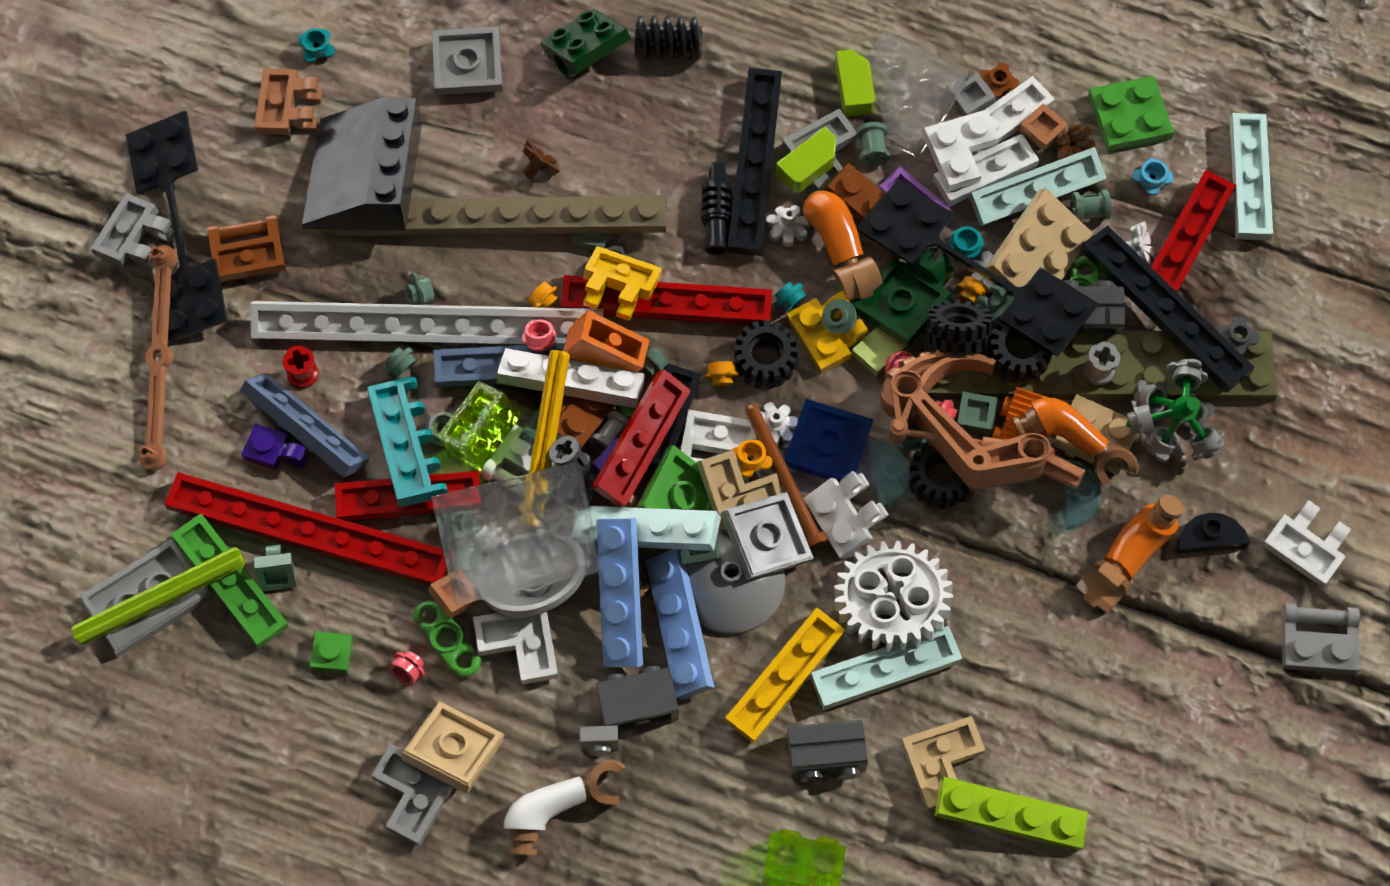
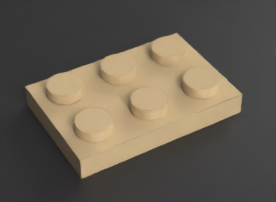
M1047 188L1038 190L986 268L1016 287L1026 285L1040 267L1062 280L1080 254L1082 243L1087 241L1093 233Z

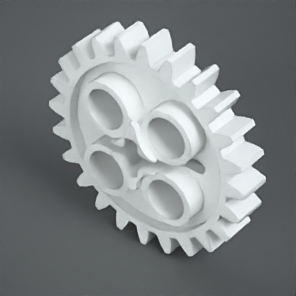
M881 541L880 551H875L872 546L867 545V556L855 552L854 563L845 561V573L837 574L838 585H834V597H836L835 610L839 611V622H848V634L859 630V643L871 638L872 649H876L880 642L886 643L887 652H891L893 644L899 643L900 648L904 652L909 641H912L919 648L921 647V636L932 641L934 639V629L942 631L944 629V619H950V607L953 606V594H951L953 583L952 581H947L948 570L939 569V558L928 561L927 549L916 554L915 544L913 543L907 550L901 549L900 541H896L893 549H888L885 541ZM880 571L884 572L885 576L887 577V581L885 577L882 576ZM897 573H906V574H908V576L900 577V576H897L896 574H897ZM865 586H873V587H875V589H874V590H865V589H863V587H865ZM896 599H900V605H898ZM920 601L925 604L921 606H916L911 603ZM900 610L902 614H904V616L908 619L907 621L902 618ZM889 615L891 616V618L881 619L878 616Z

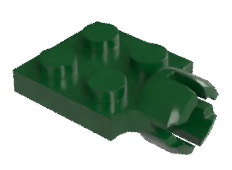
M935 246L927 248L913 266L908 262L905 263L894 258L881 273L883 283L873 291V296L862 300L858 298L853 303L857 315L909 348L927 328L929 309L933 308L937 303L942 305V301H951V292L947 291L944 286L954 276L953 261L944 251L934 261L932 256L938 251V248Z

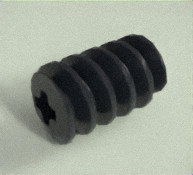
M639 15L635 23V56L639 48H641L644 58H648L651 50L655 49L657 58H662L665 49H668L671 59H675L678 50L681 49L684 59L689 58L692 50H695L697 58L701 59L702 26H699L696 16H692L688 26L685 25L683 16H679L674 26L669 16H665L662 25H659L656 15H652L649 24L646 25L643 16Z

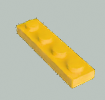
M816 607L725 717V723L752 744H755L807 681L811 672L816 670L843 637L846 629Z

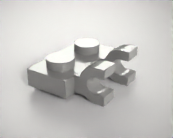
M125 193L92 245L91 250L95 256L124 267L130 259L141 268L153 272L155 268L151 264V257L149 255L152 254L150 253L152 248L139 244L146 231H148L160 241L170 245L174 239V231L169 228L172 223L169 219L156 216L159 212L156 205Z

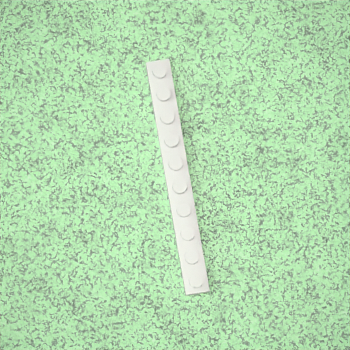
M252 301L250 303L251 338L524 344L522 342V334L525 333V326L533 320L540 319L552 324L553 329L556 331V343H565L569 328L587 310L604 317V309Z

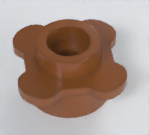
M997 63L995 68L980 72L981 78L996 98L1005 96L1010 90L1015 89L1019 85V80L1011 75L1009 65L1006 63Z

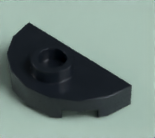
M1208 512L1195 516L1184 526L1177 540V554L1248 547L1251 542L1246 530L1235 519L1221 513Z

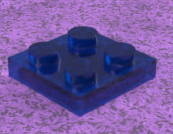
M805 399L784 460L787 467L827 480L834 478L840 484V481L850 472L854 471L857 473L874 419Z

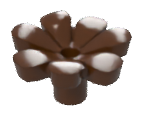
M1072 124L1067 132H1060L1056 136V141L1060 144L1055 150L1056 157L1061 160L1095 147V141L1088 139L1092 132L1091 128Z
M530 140L526 141L522 152L528 157L530 162L522 170L525 176L533 179L540 170L547 171L554 176L560 172V169L554 165L557 163L555 158L551 155L544 156V152L536 147Z

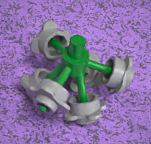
M1183 359L1178 363L1171 362L1167 365V372L1172 374L1173 386L1182 391L1181 397L1176 400L1167 399V393L1161 382L1155 381L1153 384H1149L1146 380H1140L1136 384L1134 401H1131L1133 412L1127 413L1128 421L1126 426L1130 427L1132 434L1139 433L1142 444L1148 447L1150 454L1157 460L1166 462L1170 456H1179L1181 454L1180 438L1176 434L1180 424L1189 427L1193 433L1189 439V444L1194 450L1191 455L1193 460L1208 459L1221 451L1224 446L1222 437L1225 433L1223 430H1215L1212 426L1204 427L1208 416L1214 413V406L1210 402L1200 401L1194 393L1190 392L1198 389L1201 383L1206 382L1208 379V374L1202 371L1199 360ZM1165 406L1169 407L1168 410L1162 411ZM1169 417L1173 421L1169 428L1159 426L1154 429L1153 421Z

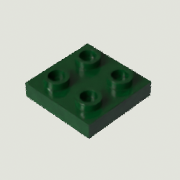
M593 8L592 10L582 12L576 20L565 27L555 29L549 37L540 43L544 52L554 59L560 72L570 79L631 40V37L626 27Z

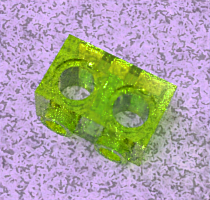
M478 381L437 438L455 459L481 471L485 463L521 417V414L505 393Z
M781 829L778 833L771 832L761 885L840 886L847 846L838 845L839 841L831 837L818 836L816 840L801 838V833L788 829ZM780 851H789L795 856L796 862L791 866H782L776 861L775 855ZM818 858H826L831 861L834 869L830 873H819L814 868L813 862Z

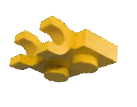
M597 246L584 268L583 279L589 281L585 286V291L588 293L583 305L596 310L601 302L605 287H610L621 291L618 302L621 304L617 310L616 317L629 321L635 310L638 298L649 301L661 278L662 268Z
M843 290L829 298L822 306L818 299L814 298L786 313V320L820 374L851 359L849 348L859 344L866 337L865 333L868 332L861 318L856 320L854 327L849 332L842 335L833 334L824 327L822 313L828 303L836 299L850 302ZM841 310L835 313L834 319L843 316Z

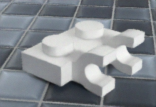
M854 471L846 475L840 481V484L837 479L830 478L803 498L818 524L825 531L839 558L844 559L872 540L873 537L868 529L888 516L882 503L875 504L874 501L867 503L857 513L850 499L868 488L870 484L862 473L857 475Z
M1308 500L1294 520L1284 514L1262 546L1323 588L1346 557L1337 549L1351 529L1339 521L1325 541L1317 537L1306 528L1321 508Z

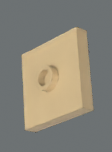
M439 701L402 752L401 760L468 794L503 743L505 734Z

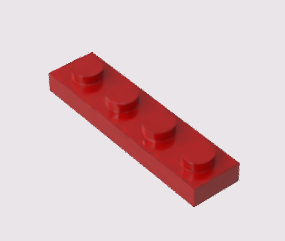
M1208 170L1204 171L1151 266L1176 292L1180 289L1236 187V184Z
M664 369L656 373L594 481L592 489L617 507H625L688 397L691 391L688 387Z
M479 470L429 475L431 485L438 483L446 484L448 494L441 498L400 508L398 507L391 478L334 483L336 518L345 521L482 509Z

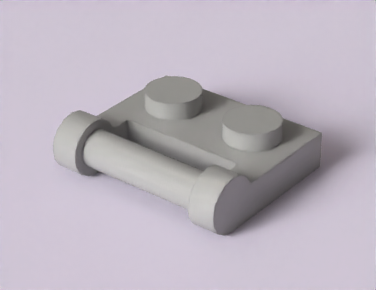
M1284 603L1281 613L1282 669L1356 675L1360 671L1359 609L1346 607L1345 611L1300 608L1295 603ZM1296 622L1343 625L1344 634L1296 631Z

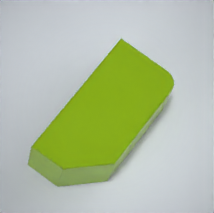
M852 49L836 51L835 68L843 114L845 117L871 114L874 109L875 93L869 61Z
M825 126L778 161L775 174L792 192L799 193L833 168L836 137Z

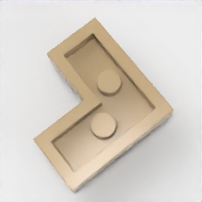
M734 450L697 461L712 511H717L720 517V514L725 509L783 493L777 473L744 483ZM722 517L720 519L719 531L726 529Z
M972 716L904 737L901 740V745L927 812L936 808L940 779L944 776L957 779L952 764L982 755L985 752L983 742Z

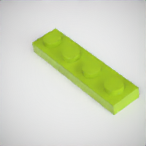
M944 776L940 779L934 816L1080 851L1084 846L1088 812Z

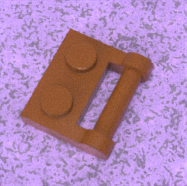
M276 214L266 215V219L219 227L218 224L207 226L212 259H216L221 283L286 271ZM263 233H268L269 235L260 238L222 244V241L224 240H230Z

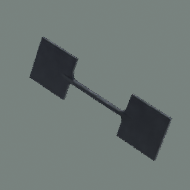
M182 111L126 134L136 193L140 194L158 186H163L166 190L179 258V268L176 273L171 275L168 344L228 322L216 259L190 267L188 266L173 184L178 178L198 171L187 111Z
M897 179L860 223L857 231L912 266L927 248L936 246L1013 294L1014 299L1000 316L999 321L1058 357L1096 310L1099 303L1041 267L1029 282L1022 287H1016L944 243L939 235L953 218L954 213Z

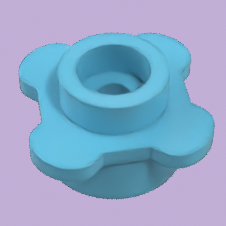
M1150 158L1143 164L1141 169L1134 170L1132 179L1134 182L1140 183L1145 187L1148 195L1155 196L1159 194L1160 188L1172 183L1173 174L1168 171L1165 163ZM1150 175H1153V176H1155L1156 178H1155V179H1151V178H1150Z

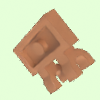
M263 69L254 124L256 133L290 135L292 126L307 132H317L319 120L318 117H314V107L295 108L296 97H300L308 102H322L323 90L318 87V77L299 78L296 69Z

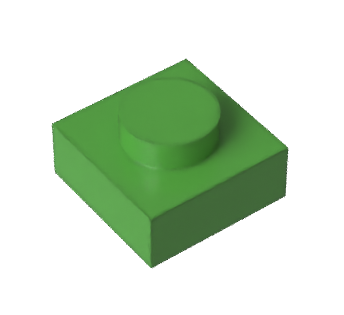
M315 631L310 661L311 671L348 674L354 640L353 636L350 634Z

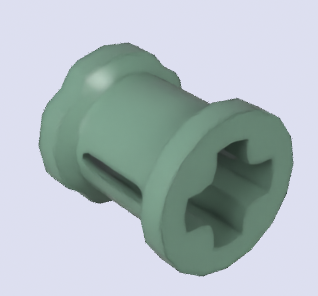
M868 122L860 125L857 128V137L861 140L862 152L859 156L860 162L870 167L887 163L890 160V152L885 147L886 125L880 122Z
M1107 189L1100 190L1098 194L1080 195L1079 192L1072 193L1070 199L1071 212L1080 221L1101 217L1103 220L1110 219L1111 199Z

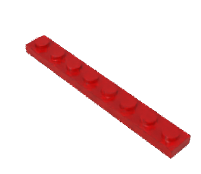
M177 472L164 504L166 509L192 517L202 514L207 521L428 586L446 576L452 557V551L180 472Z

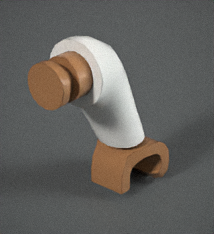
M615 760L601 761L588 770L584 779L578 776L534 790L520 797L511 805L504 820V828L511 829L510 840L514 841V848H509V854L537 855V849H533V841L538 842V830H545L547 822L552 817L586 802L588 797L596 803L618 805L619 796L602 794L597 788V780L603 772L618 775L626 766Z

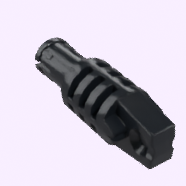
M712 162L709 170V180H702L701 221L706 226L705 252L710 255H722L727 250L726 227L730 224L732 215V182L726 181V164L723 162Z

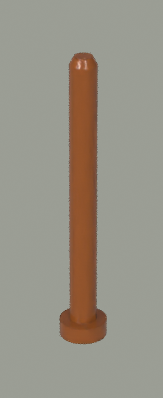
M754 403L746 406L745 413L758 440L764 445L766 456L772 458L771 467L774 473H777L783 492L788 493L810 550L824 545L829 539L825 531H818L759 407Z

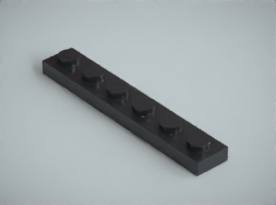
M749 68L728 253L762 256L782 71Z
M1108 225L1082 243L1080 251L1117 287H1123L1124 294L1189 358L1199 360L1201 362V369L1225 393L1252 374L1254 366Z

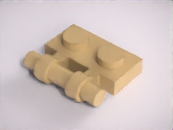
M1076 394L1071 406L1083 415L1109 441L1108 444H1118L1130 450L1137 433L1132 434L1130 427L1126 426L1127 417ZM1056 436L1052 446L1065 451V456L1072 459L1076 456L1093 464L1094 457L1087 456L1063 437ZM1113 458L1106 463L1105 470L1118 475L1124 462Z

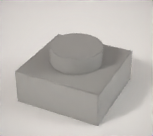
M978 72L949 90L950 97L965 116L983 111L996 102V96Z
M618 726L580 727L581 752L588 751V754L591 756H606L611 754V750H618Z

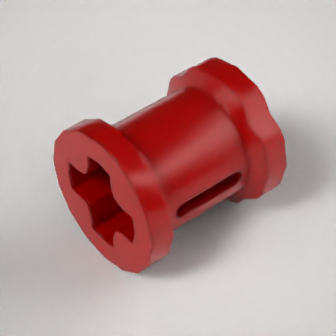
M301 345L289 348L282 358L289 383L299 389L312 386L319 376L312 351ZM300 365H304V368L298 369L297 367Z

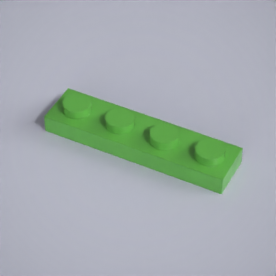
M199 514L171 534L174 542L194 567L229 550L202 514ZM244 567L208 584L258 649L289 628L288 623Z

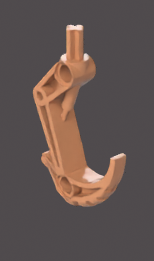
M936 350L933 353L928 351L919 353L918 358L910 356L900 361V368H891L884 375L883 392L880 393V406L889 417L893 418L890 424V439L896 443L905 442L907 436L928 439L969 488L983 489L1041 478L1044 474L1073 489L1079 486L1085 470L1055 456V449L1050 447V442L1043 435L1028 433L1008 440L983 437V440L973 439L928 395L930 389L939 380L956 372L978 371L992 376L996 368V360L973 352L970 355H964L963 352H958V355H952V351L949 350L947 353L940 352V350ZM911 421L914 422L920 431L908 429ZM1032 454H1033V455L1038 456V458H1031V457H1028L1027 455H1032Z

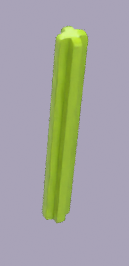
M233 547L74 625L71 628L74 639L78 644L85 645L244 567L245 559L241 551L237 547Z

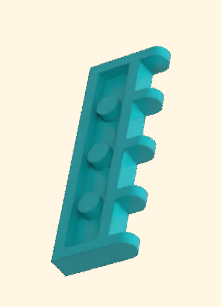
M406 377L367 387L399 508L441 498L448 494L446 484L438 483L431 485L428 473L439 470L441 465L436 457L428 459L423 457L420 445L429 443L433 437L429 429L416 431L413 417L425 412L422 402L408 403L406 392L413 391L418 387L415 377Z

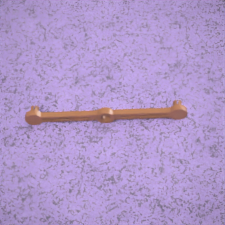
M167 245L155 246L150 250L152 254H149L151 264L156 270L152 342L145 355V361L150 366L146 446H142L138 450L140 453L138 456L141 465L150 471L160 470L167 461V452L162 447L166 369L171 365L174 358L173 351L168 347L171 273L178 260L176 251ZM162 352L161 358L156 361L157 354Z

